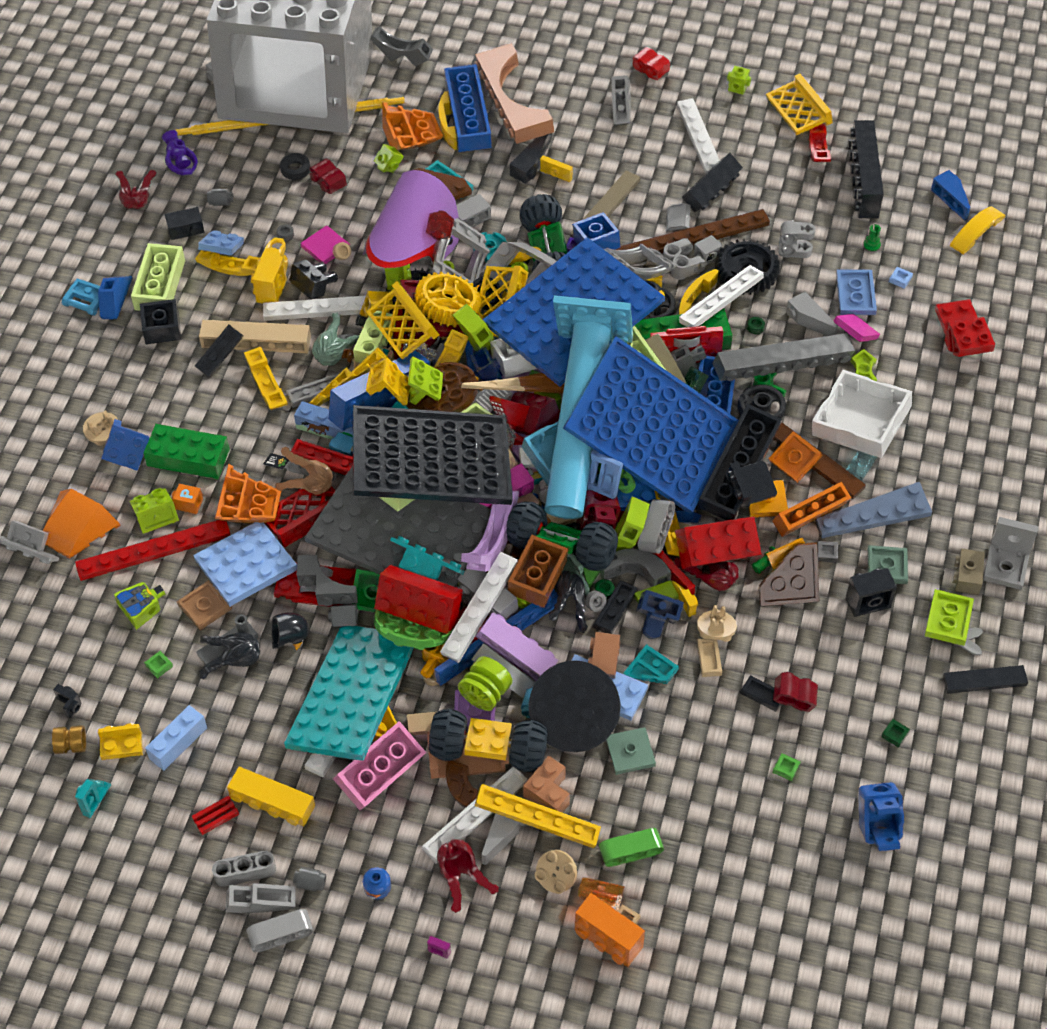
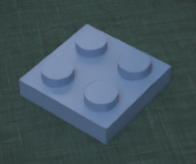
M211 231L199 242L198 249L232 256L243 245L244 237H238L237 234H222L220 231Z

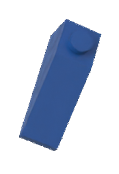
M947 170L933 178L931 191L966 221L971 207L958 176Z

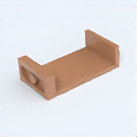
M427 732L428 751H429V735H430V732ZM465 741L462 756L452 760L467 765L469 767L468 775L506 772L505 764H509V755L507 752L506 761L464 755ZM429 752L431 779L446 778L448 761L440 760Z

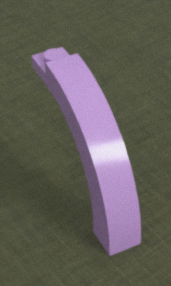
M512 491V505L492 504L489 521L480 543L472 552L462 554L461 562H467L466 569L489 571L499 553H503L508 541L506 534L508 516L512 508L517 504L519 491Z

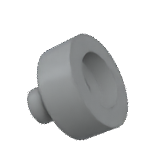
M591 591L586 596L585 604L590 610L598 612L604 608L606 597L599 591Z

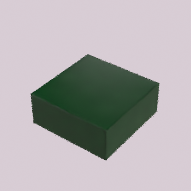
M892 719L881 737L899 748L911 729Z

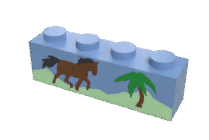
M302 401L294 414L297 429L328 439L335 438L338 432L353 437V427L342 431L328 419V409Z

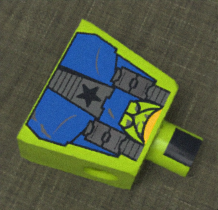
M144 582L114 594L117 605L136 630L161 610L158 599L166 595L161 585L150 590Z

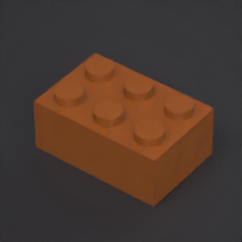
M531 535L508 580V591L517 598L544 608L567 562L568 548Z

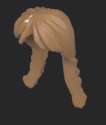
M288 447L281 449L282 455L292 463L305 468L310 475L304 479L297 478L283 483H276L275 489L283 491L286 488H302L318 495L327 492L331 488L333 475L326 464L295 455Z

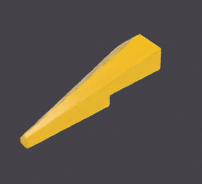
M377 347L352 372L345 368L309 404L321 406L330 400L332 389L368 373L370 367L388 356Z

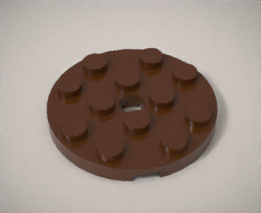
M439 363L440 366L435 367V369L443 373L441 399L437 401L426 395L414 405L409 402V393L407 408L446 412L464 411L475 400L478 389L461 388L462 383L478 382L474 372L468 366L461 363Z

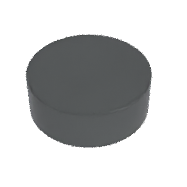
M281 225L276 230L277 238H282L284 241H289L294 237V230L290 225Z

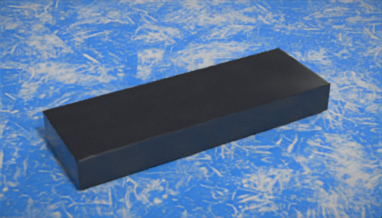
M228 324L196 363L195 367L210 378L244 336Z
M620 580L593 624V628L603 633L612 634L632 602L635 593L638 592V588Z

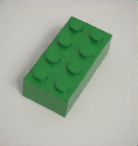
M155 424L143 454L148 467L219 479L230 448L227 436Z

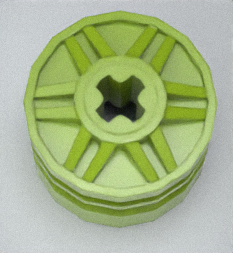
M480 656L471 666L470 672H467L458 683V690L473 706L484 711H491L496 706V703L500 701L501 695L506 693L511 686L513 679L506 668L499 662L489 657Z

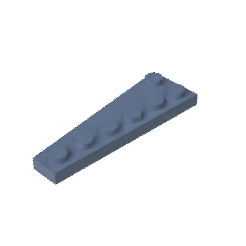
M916 482L817 518L816 525L821 538L930 517L932 510L920 482Z

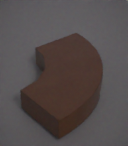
M448 761L446 781L449 791L456 802L466 808L477 798L479 790L474 788L468 781L469 767L467 765Z

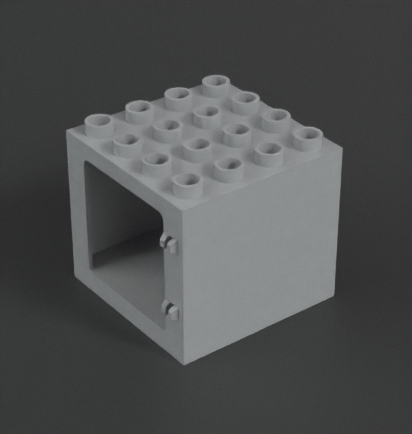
M214 0L207 17V29L218 119L349 133L373 53V41L370 39L372 36L371 0Z

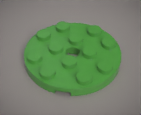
M380 610L375 612L374 626L376 630L396 646L414 647L417 650L436 647L446 643L453 631L452 629L448 634Z

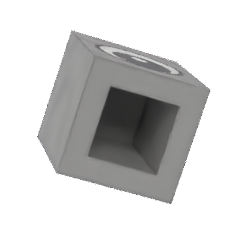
M711 235L695 243L694 256H701L708 265L716 260L717 253L720 252L722 244Z

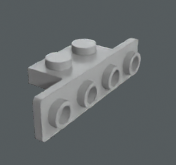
M12 521L7 538L0 535V545H6L8 550L22 551V555L34 558V556L38 557L40 562L46 564L59 560V557L44 552L49 534L45 531L18 521Z

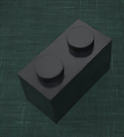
M199 207L164 214L171 240L205 233Z

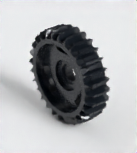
M737 239L736 243L731 241L729 245L725 244L724 248H721L720 252L717 253L715 269L719 270V283L725 284L749 265L763 272L764 262L769 270L767 273H764L762 280L745 291L743 295L749 293L751 296L752 292L758 295L759 291L764 293L765 288L769 290L778 279L780 270L778 255H775V250H771L770 246L765 247V243L759 244L758 240L752 242V239L750 241L743 239V242H740Z

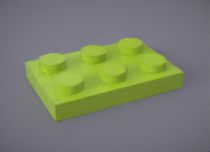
M935 589L925 637L965 646L974 598Z

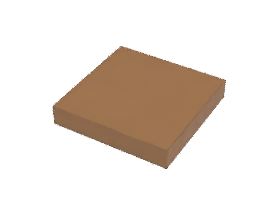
M209 580L177 601L180 609L200 631L232 610V606L229 607Z

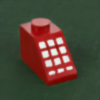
M490 395L489 400L495 415H506L507 428L514 430L516 426L524 428L530 406Z

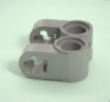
M786 221L782 223L779 237V254L786 258L810 257L813 246L810 242L803 240H812L814 238L815 226L804 222Z
M686 238L665 245L663 255L677 265L671 271L672 277L677 280H683L698 274L707 266V263L701 256L691 259L685 256L693 249V245Z

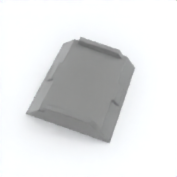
M678 203L672 204L667 208L666 232L689 228L691 205Z

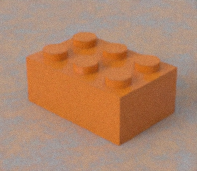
M592 893L575 912V931L577 935L584 940H590L600 952L605 951L611 955V958L617 964L629 967L643 949L645 930Z

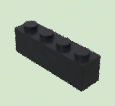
M728 153L682 196L683 200L691 205L690 208L694 212L699 209L703 211L710 205L708 202L710 199L712 201L720 195L719 191H724L730 185V180L733 182L740 176L738 172L743 167L731 153Z

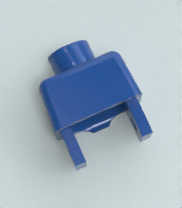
M892 782L860 786L858 790L859 827L865 841L868 844L875 843L879 851L900 849L899 840L903 837L904 811L903 797L897 786ZM876 827H886V828H885V829H878V828H876Z

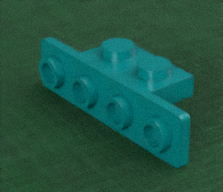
M398 536L397 539L394 537L390 539V541L407 548L398 566L404 570L436 581L443 566L462 575L465 573L464 570L460 569L462 565L452 560L450 563L443 561V556L435 552L430 555L426 553V548L418 544L413 547L408 544L409 540Z

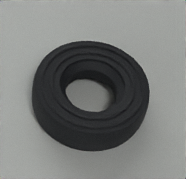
M291 153L283 157L280 162L281 173L287 179L300 180L310 173V161L304 154ZM295 163L302 165L301 168L296 170L289 168L291 164Z

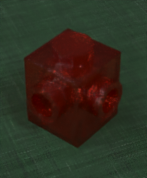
M443 210L430 213L426 233L435 240L451 238L454 218Z

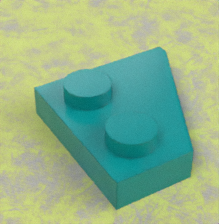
M646 644L623 674L636 680L668 684L679 670V666Z
M86 779L83 785L78 787L75 798L84 816L92 817L111 787L110 783L102 780Z

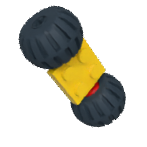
M443 709L437 711L432 719L429 735V752L440 760L452 761L462 756L466 741L464 755L506 761L509 747L510 764L517 770L533 772L542 766L547 746V728L534 720L521 721L515 724L512 739H510L512 723L471 718L469 730L466 733V716L454 709Z

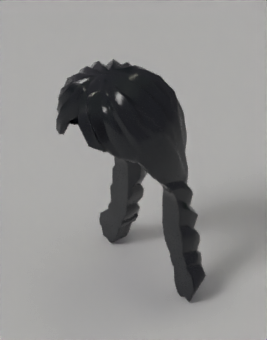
M564 570L561 572L554 587L558 597L552 612H549V620L555 621L560 611L564 609L568 597L573 595L576 601V620L581 633H585L588 628L584 620V613L586 611L583 603L585 585L583 579L578 574Z
M243 632L226 636L208 637L204 634L200 636V643L202 644L206 643L211 646L224 645L227 648L222 656L207 663L199 671L200 679H206L211 671H215L222 666L247 667L253 665L258 660L261 651L256 637Z

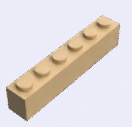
M202 320L199 334L201 348H209L228 324H230L244 336L233 350H252L261 347L263 351L309 352L311 341L309 325Z

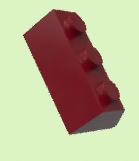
M516 391L513 394L512 402L530 407L524 428L516 426L515 430L508 429L529 436L559 420L560 410L555 398L527 391Z

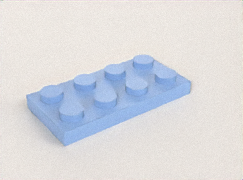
M576 654L574 655L573 659L571 660V661H584V662H587V663H588V659H585V658H583V657H581V656H578V655H576ZM616 671V677L611 679L620 697V716L632 721L648 690V684Z

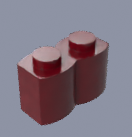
M327 158L310 167L309 175L314 183L317 182L320 188L328 194H332L347 185L345 174Z
M791 672L781 673L775 678L773 700L801 711L810 712L817 706L818 684L808 678L800 679Z

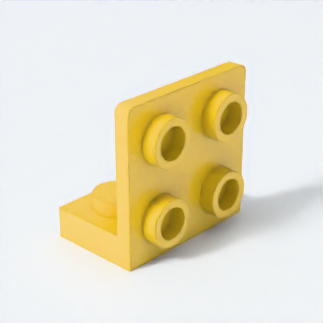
M388 357L370 367L366 391L372 395L386 387L405 406L408 404L410 389L408 376L404 375Z

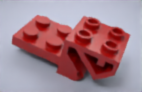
M970 299L936 304L935 311L944 331V341L949 352H952L957 357L994 351L996 344L984 317H977Z

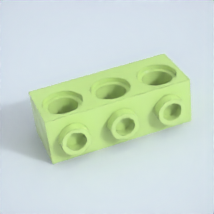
M376 311L373 315L381 316L382 312ZM368 316L353 349L355 362L361 363L377 347L383 351L384 346L388 345V340L370 316ZM384 320L383 328L390 327L391 320Z

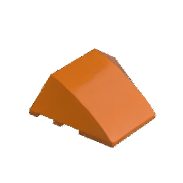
M382 102L383 130L390 146L395 147L397 150H407L425 146L442 139L443 135L434 113L417 109L412 111L405 110L402 106L398 105L396 108L387 106L388 103Z
M228 464L214 519L235 523H265L274 521L281 491L262 481L256 482L248 477L249 474L245 472L241 474L233 469L234 466Z
M72 488L60 491L43 531L49 533L45 545L70 559L89 547L92 541L99 537L103 538L106 536V532L113 528L117 529L121 525L101 504Z

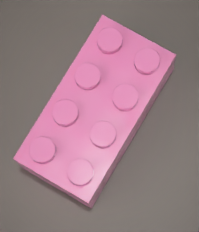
M399 721L370 746L364 761H352L333 780L355 806L362 810L425 755L426 752Z

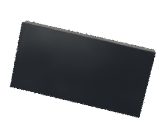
M751 675L740 691V694L777 712L781 705L773 700L774 687Z

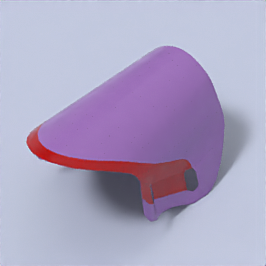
M411 170L404 172L397 181L365 242L363 255L367 253L369 260L382 268L402 267L425 256L431 257L434 265L435 253L446 226L456 218L459 219L456 201L446 185L438 178L423 171ZM453 235L451 236L453 242L447 246L444 259L454 250L459 241Z

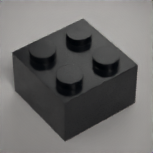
M176 299L140 304L142 333L146 345L182 340Z
M875 569L868 573H858L850 577L846 600L854 617L892 607L897 586L889 569Z

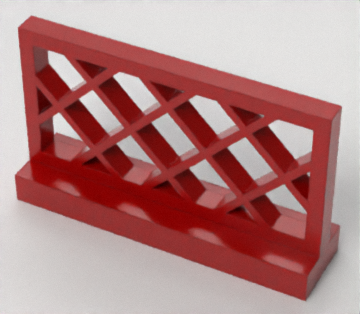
M331 486L327 492L315 495L305 489H300L278 503L276 519L271 522H265V524L277 536L280 544L285 548L307 535L329 502V500L325 501L326 496H333L336 490ZM303 495L309 496L308 500H299V498ZM313 496H322L321 501H315L312 498ZM293 505L292 510L283 509V507ZM297 505H306L305 510H296ZM310 506H318L313 510H309ZM281 514L290 515L289 519H280ZM294 515H303L297 518L296 520H293ZM278 525H286L281 529L277 530Z

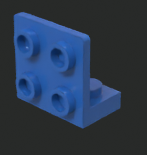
M114 419L101 459L137 471L148 444L149 436L121 427L122 421Z

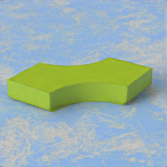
M863 349L854 355L850 361L855 367V374L868 377L877 382V378L872 372V367L876 364L877 359Z

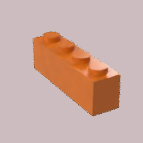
M840 482L779 513L772 522L781 537H784L815 521L817 518L844 506L851 499V496L843 483Z

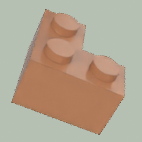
M596 632L595 638L591 637L590 653L593 654V657L588 658V663L599 667L610 678L616 677L620 635Z
M548 756L542 766L523 785L524 798L563 813L570 805V793L559 787L565 779L566 767Z

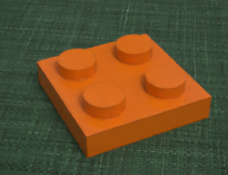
M793 431L768 459L798 483L822 457V453Z

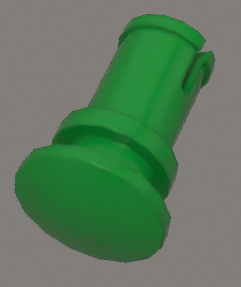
M874 224V229L873 225H871L869 235L864 240L863 245L868 251H877L881 247L879 237L881 227Z
M773 546L769 547L770 552L776 549ZM768 551L764 553L762 558L751 564L753 570L758 574L771 565L766 553H769Z

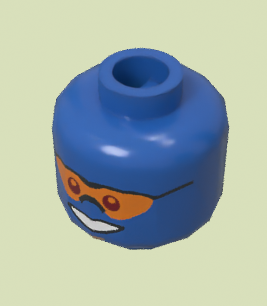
M375 867L369 869L364 874L362 882L364 892L368 897L379 900L389 894L391 880L386 870Z

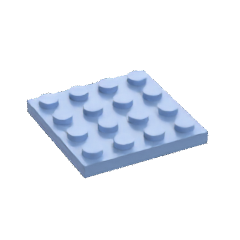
M255 522L193 555L197 564L229 607L297 571L295 561L267 526L259 522Z

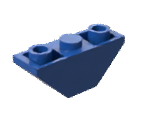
M132 276L103 278L98 290L101 319H118L133 279Z

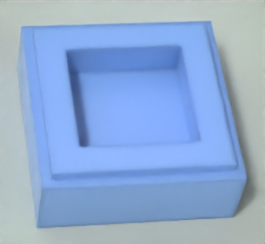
M896 267L889 278V282L905 289L913 273Z

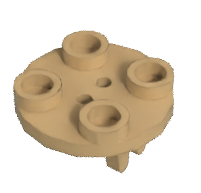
M106 410L91 415L83 425V433L86 439L97 446L104 445L107 442L114 419L118 420V418L112 413H107Z
M714 605L712 611L705 612L699 616L697 628L703 639L728 642L737 630V623L731 615L726 613L725 606L718 610L717 605Z
M551 850L544 853L538 860L535 878L546 890L561 894L574 885L577 878V867L574 860L566 852Z

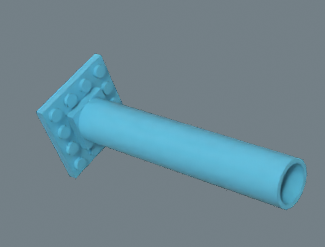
M554 295L553 305L558 335L564 338L572 337L544 510L546 513L558 518L578 519L583 516L591 466L590 455L593 449L564 430L563 427L605 354L609 342L615 336L626 343L633 342L631 303Z

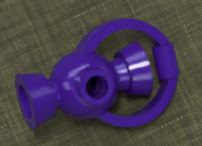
M176 130L165 132L162 135L163 141L167 144L165 164L176 174L182 176L191 175L197 168L198 161L196 155L186 147L183 140L178 139ZM191 161H192L193 167H192V168H187V167L190 166Z

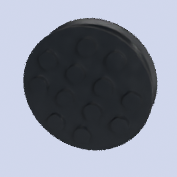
M565 661L550 667L537 679L529 698V715L531 720L537 721L547 728V743L565 752H584L602 744L614 731L620 716V697L612 679L599 667L584 661Z

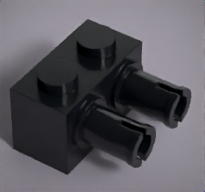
M305 259L292 263L289 281L311 300L324 296L327 284L337 282L338 275L335 271L322 274L327 271V266L323 261L312 265Z

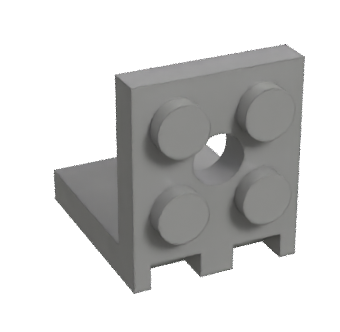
M999 517L990 543L983 581L1022 590L1029 554L1039 526ZM1001 565H1008L1011 569L1005 570Z

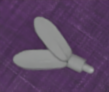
M980 628L968 629L965 646H959L973 655H981L982 650L971 640L978 638L983 630Z

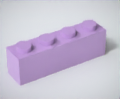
M492 613L475 635V637L535 681L547 669L558 662L552 652L542 649L534 639L527 638L519 628L508 624L505 618L499 614Z

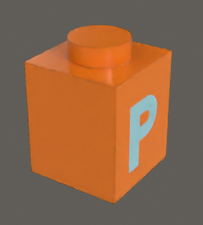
M179 484L177 490L173 491L171 499L176 510L197 514L203 501L201 488Z

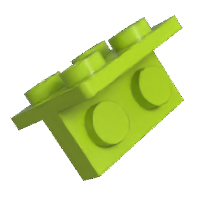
M415 357L410 359L408 385L411 387L409 389V402L416 405L426 395L439 401L441 399L443 373Z

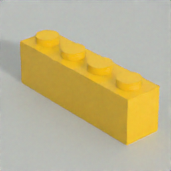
M240 766L227 786L232 800L241 803V801L247 803L255 810L262 809L272 817L284 818L288 823L295 826L298 824L304 827L315 808L314 796Z

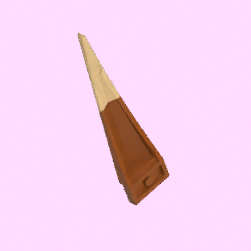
M541 372L502 380L462 383L461 388L563 393L564 384L559 387Z

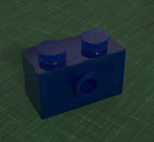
M486 346L470 354L471 360L482 381L503 379L498 370L501 368L496 358L492 359Z

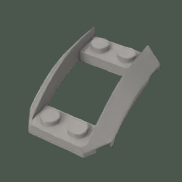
M456 218L446 226L439 241L432 275L434 272L437 274L441 271L443 274L449 272L450 275L462 276V279H468V283H473V281L479 278L483 262L490 252L485 246L487 242L485 236L460 219ZM452 235L475 249L465 276L443 263Z
M502 242L484 265L483 270L485 272L486 266L508 267L518 252H523L540 262L528 277L527 285L553 265L556 260L522 242ZM491 271V278L494 279L498 276L497 272ZM500 279L498 283L501 287L502 285H504V283Z
M643 244L629 250L605 249L606 252L643 280L673 271L677 266L659 251L647 248ZM646 259L650 263L657 264V267L636 268L631 266V264Z

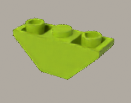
M465 304L453 314V317L463 333L469 337L468 341L477 355L481 357L491 349L490 341L494 340V336L477 313L468 304Z
M633 496L631 497L615 529L618 536L616 552L632 549L635 546L645 525L650 506L649 503Z

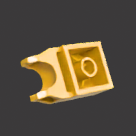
M275 237L269 241L261 259L257 261L255 273L251 275V283H253L254 287L253 295H255L256 303L279 302L287 281L286 271L288 267V259L284 255L286 245L282 238ZM275 243L282 244L279 249L272 248V245Z

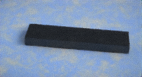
M1024 665L946 672L943 674L947 694L1023 687L1029 683Z

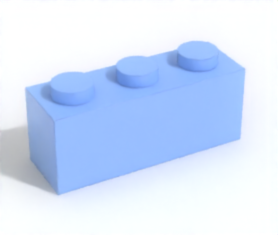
M189 705L145 747L149 760L164 771L207 729L204 716Z

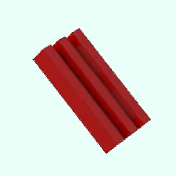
M228 795L191 817L200 833L204 835L240 814ZM230 809L232 810V811H230L229 813H227V814L223 815L222 817H220L221 814L227 812V811L230 810ZM210 820H214L213 822L202 827L203 824L209 822Z

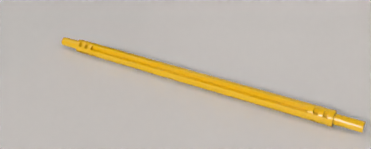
M404 97L359 101L357 102L355 112L381 109L382 102L388 103L387 106L404 104L405 100ZM227 120L191 125L189 128L175 130L178 136L188 134L200 135L269 124Z

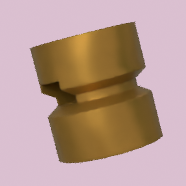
M71 726L69 730L66 727L53 728L52 747L54 754H67L69 750L72 753L85 752L86 732L84 726Z

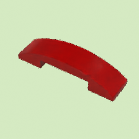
M820 124L809 129V148L812 161L831 162L830 150H828L826 141V125Z

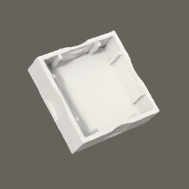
M843 370L832 387L829 397L823 402L812 420V436L882 458L912 406V391L876 382L868 377Z

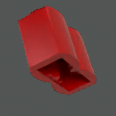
M645 47L633 57V67L635 70L645 73L649 78L658 80L670 70V61L665 56L657 54L653 49Z

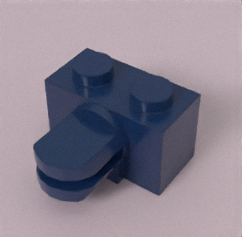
M649 590L642 592L636 612L647 615L643 627L645 637L648 639L658 638L662 635L665 621L672 624L678 622L684 602Z

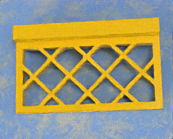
M801 74L795 76V81L766 93V98L796 135L822 123H825L827 126L833 123L832 111ZM793 87L796 89L795 92H788ZM776 95H781L780 99H776L773 97ZM785 96H790L792 100H785L784 98ZM796 97L803 98V101H795ZM786 104L789 105V107L781 108V105ZM792 106H800L799 110L792 109ZM804 107H811V110H810V111H805V110H803V108H804ZM789 114H797L796 118L788 117ZM800 115L808 116L807 119L799 118ZM812 116L819 117L817 120H810ZM801 123L804 124V126L797 128L796 124Z
M515 265L514 268L486 266L480 289L481 307L478 316L483 320L525 287L529 272L521 266ZM491 271L497 272L498 276L491 281L489 279ZM508 273H512L511 279L506 282L503 277ZM501 279L504 285L496 290L494 284ZM491 287L494 293L486 298L485 293ZM507 288V296L502 299L499 294ZM497 296L499 302L492 307L490 301ZM487 304L490 309L482 315L481 309Z
M396 281L392 285L394 289L366 312L403 360L430 337L435 339L439 334L405 289ZM396 296L395 305H388L389 301ZM378 309H382L381 316L373 315ZM387 309H394L392 316H386ZM399 309H405L404 316H397ZM384 320H391L390 327L383 328ZM396 320H402L401 327H394ZM407 320H414L413 327H406ZM393 332H400L398 339H391ZM404 332H411L410 339H403ZM416 332L424 333L419 339H414ZM408 343V347L401 352V344Z

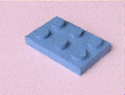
M837 270L836 280L840 315H876L877 307L872 270Z

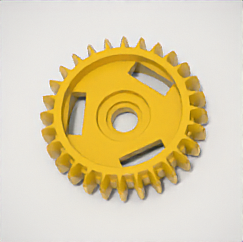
M442 271L439 274L434 272L433 275L428 274L427 277L424 276L419 281L415 290V304L425 316L427 315L428 320L432 319L433 323L439 322L440 326L446 324L447 327L453 325L455 328L458 323L454 319L453 314L465 304H468L477 315L481 307L480 292H477V287H473V283H468V279L464 280L462 276L457 277L455 274L450 275L449 272L443 274ZM445 294L451 295L452 298L445 296Z

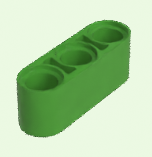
M656 828L607 839L599 844L606 867L652 857L664 851L658 829Z

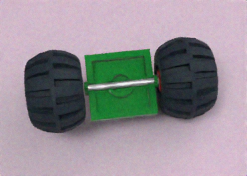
M538 194L527 198L521 205L519 217L523 227L530 232L527 233L530 246L540 248L541 252L558 261L568 253L562 224L560 223L562 208L559 202L551 195ZM533 258V262H534V263H533V266H532V272L535 270V268H536V267L538 266V264L540 263L538 260H536V259H534V258Z
M526 501L517 503L508 516L507 540L518 549H525L531 535L568 548V554H572L576 550L577 561L584 568L591 571H601L608 568L616 553L618 536L616 531L606 523H589L582 531L554 522H550L547 525L546 511L535 502Z

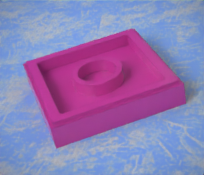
M326 225L301 242V248L318 262L323 261L327 264L335 258L333 247L337 243L345 242L349 246L350 244Z
M855 314L840 315L834 319L835 324L859 342L876 340L880 336L879 332Z

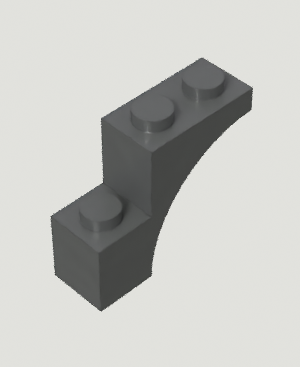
M380 26L375 28L370 38L390 61L405 55L414 66L428 61L433 51V48L424 38L419 40L400 39L389 34Z
M317 555L298 556L297 578L299 586L311 587L316 585L318 605L330 606L332 604L350 605L358 603L356 586L339 584L329 579L322 572Z

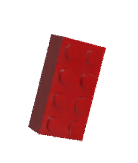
M754 516L675 530L682 569L762 555Z
M389 565L380 573L374 609L448 634L457 624L463 589Z

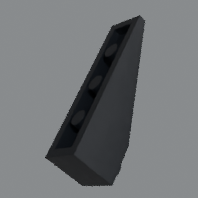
M552 133L535 138L510 163L511 177L524 184L535 178L540 167V159L545 155L551 142Z

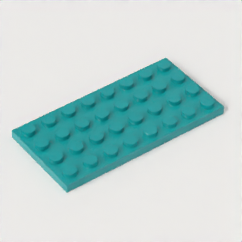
M341 626L284 742L285 748L364 761L414 647L396 646L373 628Z

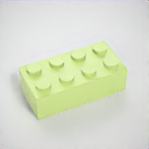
M148 243L131 294L134 310L140 311L141 303L174 299L185 263L182 246Z

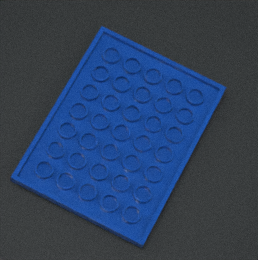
M587 237L485 317L483 321L494 334L560 387L565 383L572 337L564 338L558 335L553 305L554 295L631 303L632 327L663 303L665 296Z
M615 336L563 429L598 453L622 462V469L690 514L694 511L739 420Z

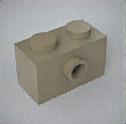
M961 548L959 556H955L954 567H957V572L954 571L952 583L956 584V592L979 595L983 582L985 552Z

